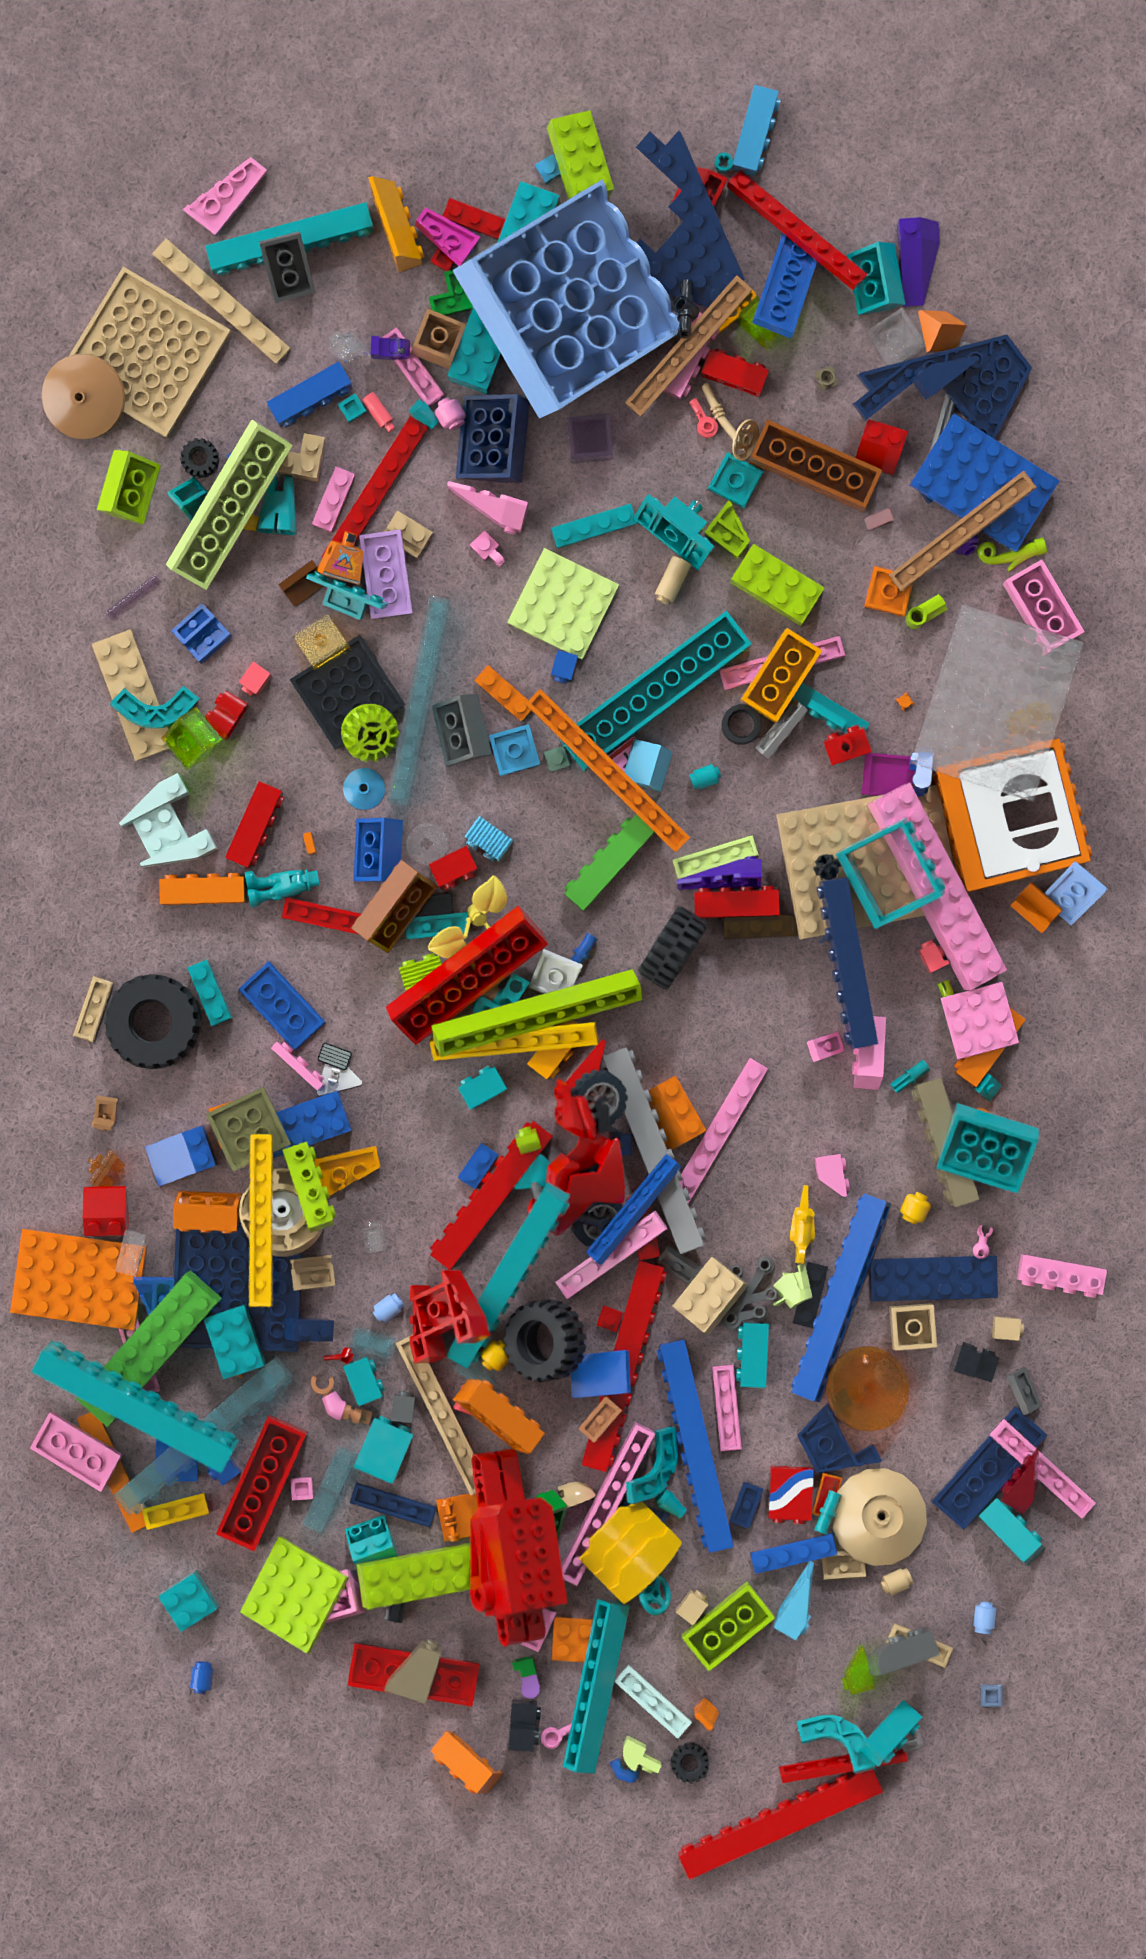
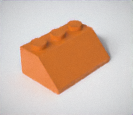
M676 1075L648 1090L652 1099L648 1103L651 1110L656 1109L660 1119L656 1123L659 1130L663 1129L667 1141L664 1143L668 1149L671 1148L672 1150L707 1131Z
M179 1190L173 1204V1229H179L183 1232L191 1231V1229L200 1230L201 1232L217 1230L222 1233L237 1231L240 1220L239 1207L242 1193Z

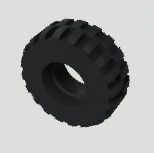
M157 974L140 975L123 983L122 987L112 994L113 997L106 1006L107 1013L106 1017H104V1024H106L105 1034L111 1043L112 1049L124 1061L136 1067L162 1069L177 1064L195 1047L198 1034L201 1032V1012H199L198 1003L189 989L177 980ZM149 1002H158L166 1006L173 1020L169 1034L162 1040L155 1042L142 1039L136 1033L133 1024L136 1011L142 1005Z

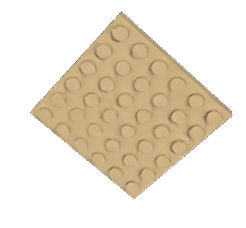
M123 267L69 356L89 354L108 362L117 371L123 382L125 390L123 413L167 438L229 337L231 330Z

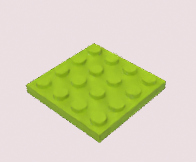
M279 1536L240 1612L303 1652L310 1654L349 1577Z

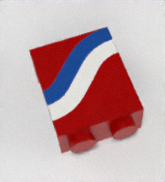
M770 1465L771 1479L768 1518L772 1519V1522L785 1523V1520H793L795 1524H806V1521H811L813 1468Z

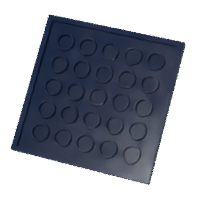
M239 1222L237 1231L232 1233H222L217 1230L201 1232L200 1230L193 1229L183 1232L176 1229L174 1286L191 1270L222 1298L206 1317L247 1304L262 1351L298 1352L299 1341L284 1339L285 1318H300L301 1290L294 1291L291 1272L292 1263H290V1260L301 1259L302 1252L292 1256L281 1257L273 1255L272 1306H250V1240L246 1236L241 1222ZM204 1319L180 1347L213 1349Z

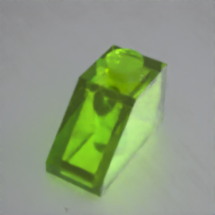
M862 1644L858 1645L844 1670L845 1677L841 1678L845 1691L849 1690L851 1695L875 1689Z

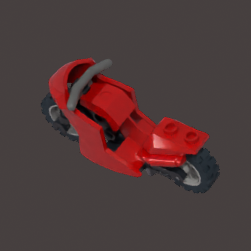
M601 1069L600 1071L591 1070V1073H584L582 1078L575 1081V1086L571 1089L561 1079H557V1087L554 1088V1096L557 1099V1107L554 1108L555 1119L566 1131L579 1136L575 1148L568 1155L561 1153L549 1164L546 1183L548 1182L570 1195L566 1201L570 1205L564 1215L559 1213L556 1218L559 1220V1223L554 1232L550 1230L549 1232L554 1236L564 1234L572 1225L571 1231L575 1234V1237L587 1247H591L608 1226L609 1219L612 1221L623 1207L622 1203L625 1200L624 1160L620 1148H624V1143L620 1141L621 1132L613 1127L612 1124L615 1123L617 1118L620 1119L622 1111H625L628 1095L625 1093L627 1091L626 1087L620 1079L612 1073ZM602 1085L598 1092L595 1086ZM608 1086L611 1089V1092L604 1094L606 1087ZM611 1097V1101H610V1103L608 1104V1103H607L608 1098ZM532 1182L531 1184L534 1198L529 1203V1213L541 1194L537 1182ZM608 1207L611 1210V1213L604 1215ZM594 1227H596V1233H589Z

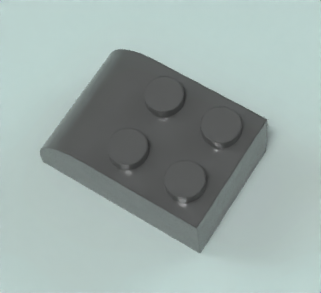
M300 231L259 241L275 303L316 293Z
M917 1628L908 1631V1636L903 1634L887 1638L888 1643L878 1646L870 1655L868 1665L871 1676H881L939 1656L940 1653L932 1630L925 1631L924 1628Z

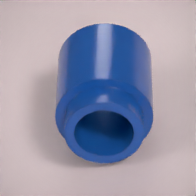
M195 1662V1666L192 1667L190 1688L194 1689V1693L206 1694L207 1690H211L213 1678L212 1663Z

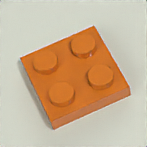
M554 1617L552 1660L584 1662L593 1619Z

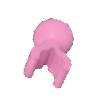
M982 1225L978 1227L979 1242L973 1247L975 1257L983 1259L988 1256L989 1247L987 1240L991 1236L993 1228H990L984 1236Z

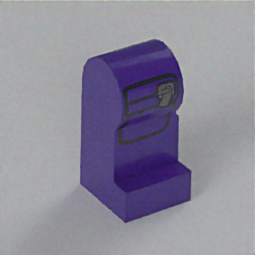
M371 336V358L382 360L409 359L410 340Z

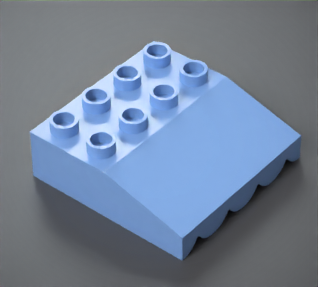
M600 180L452 270L539 418L564 407L678 334L679 322L677 315L671 312L669 295L663 285L650 275L649 261L641 247L629 238V229L624 216L615 205L608 202V193L603 180Z

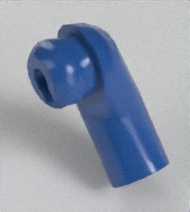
M619 1758L610 1762L619 1780L634 1783L640 1777L637 1769L636 1771L624 1769Z

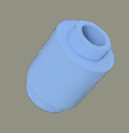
M396 1293L389 1294L373 1306L375 1309L373 1314L379 1322L384 1321L387 1323L402 1312L401 1309L405 1305Z
M980 1602V1605H975L973 1624L975 1632L992 1634V1629L995 1628L997 1608L993 1607V1603Z

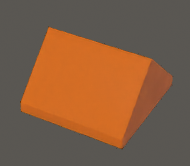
M918 311L927 352H941L958 347L967 326L965 323L946 311Z

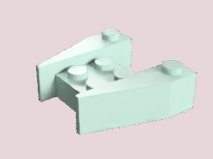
M178 773L159 782L119 823L123 828L132 823L134 824L151 857L140 863L144 868L198 860L218 850L207 829L189 838L171 803L190 794L181 775Z

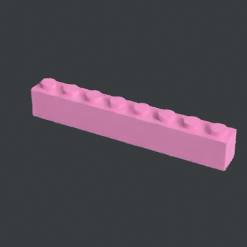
M637 1422L633 1423L561 1563L564 1580L576 1586L578 1585L586 1569V1566L579 1558L589 1548V1538L615 1513L626 1491V1482L632 1480L655 1435L653 1430Z

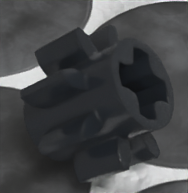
M823 854L815 861L816 867L813 869L816 876H820L821 880H832L840 873L838 868L841 865L838 858L835 859L833 854Z

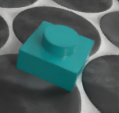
M356 393L338 404L349 423L367 413Z
M986 1073L974 1090L990 1102L1002 1085L994 1077Z

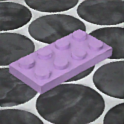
M401 529L359 535L361 550L364 552L363 566L367 594L370 596L372 594L384 598L383 601L389 603L388 607L384 609L369 605L371 619L412 614L413 608Z

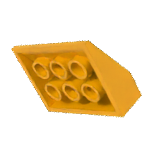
M374 176L368 177L372 196L398 272L422 265L421 258H424L421 245L417 246L414 239L418 238L415 227H410L408 219L411 216L408 207H403L401 202L404 199L401 187L397 188L395 181Z

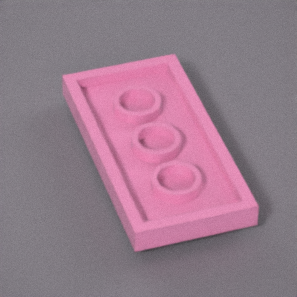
M53 1411L49 1412L30 1447L33 1451L100 1492L105 1489L123 1456L119 1451Z

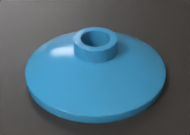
M360 768L347 776L343 792L350 805L357 809L367 810L374 808L382 801L385 794V784L382 777L376 771L369 768ZM361 785H367L368 789L366 792L360 791Z

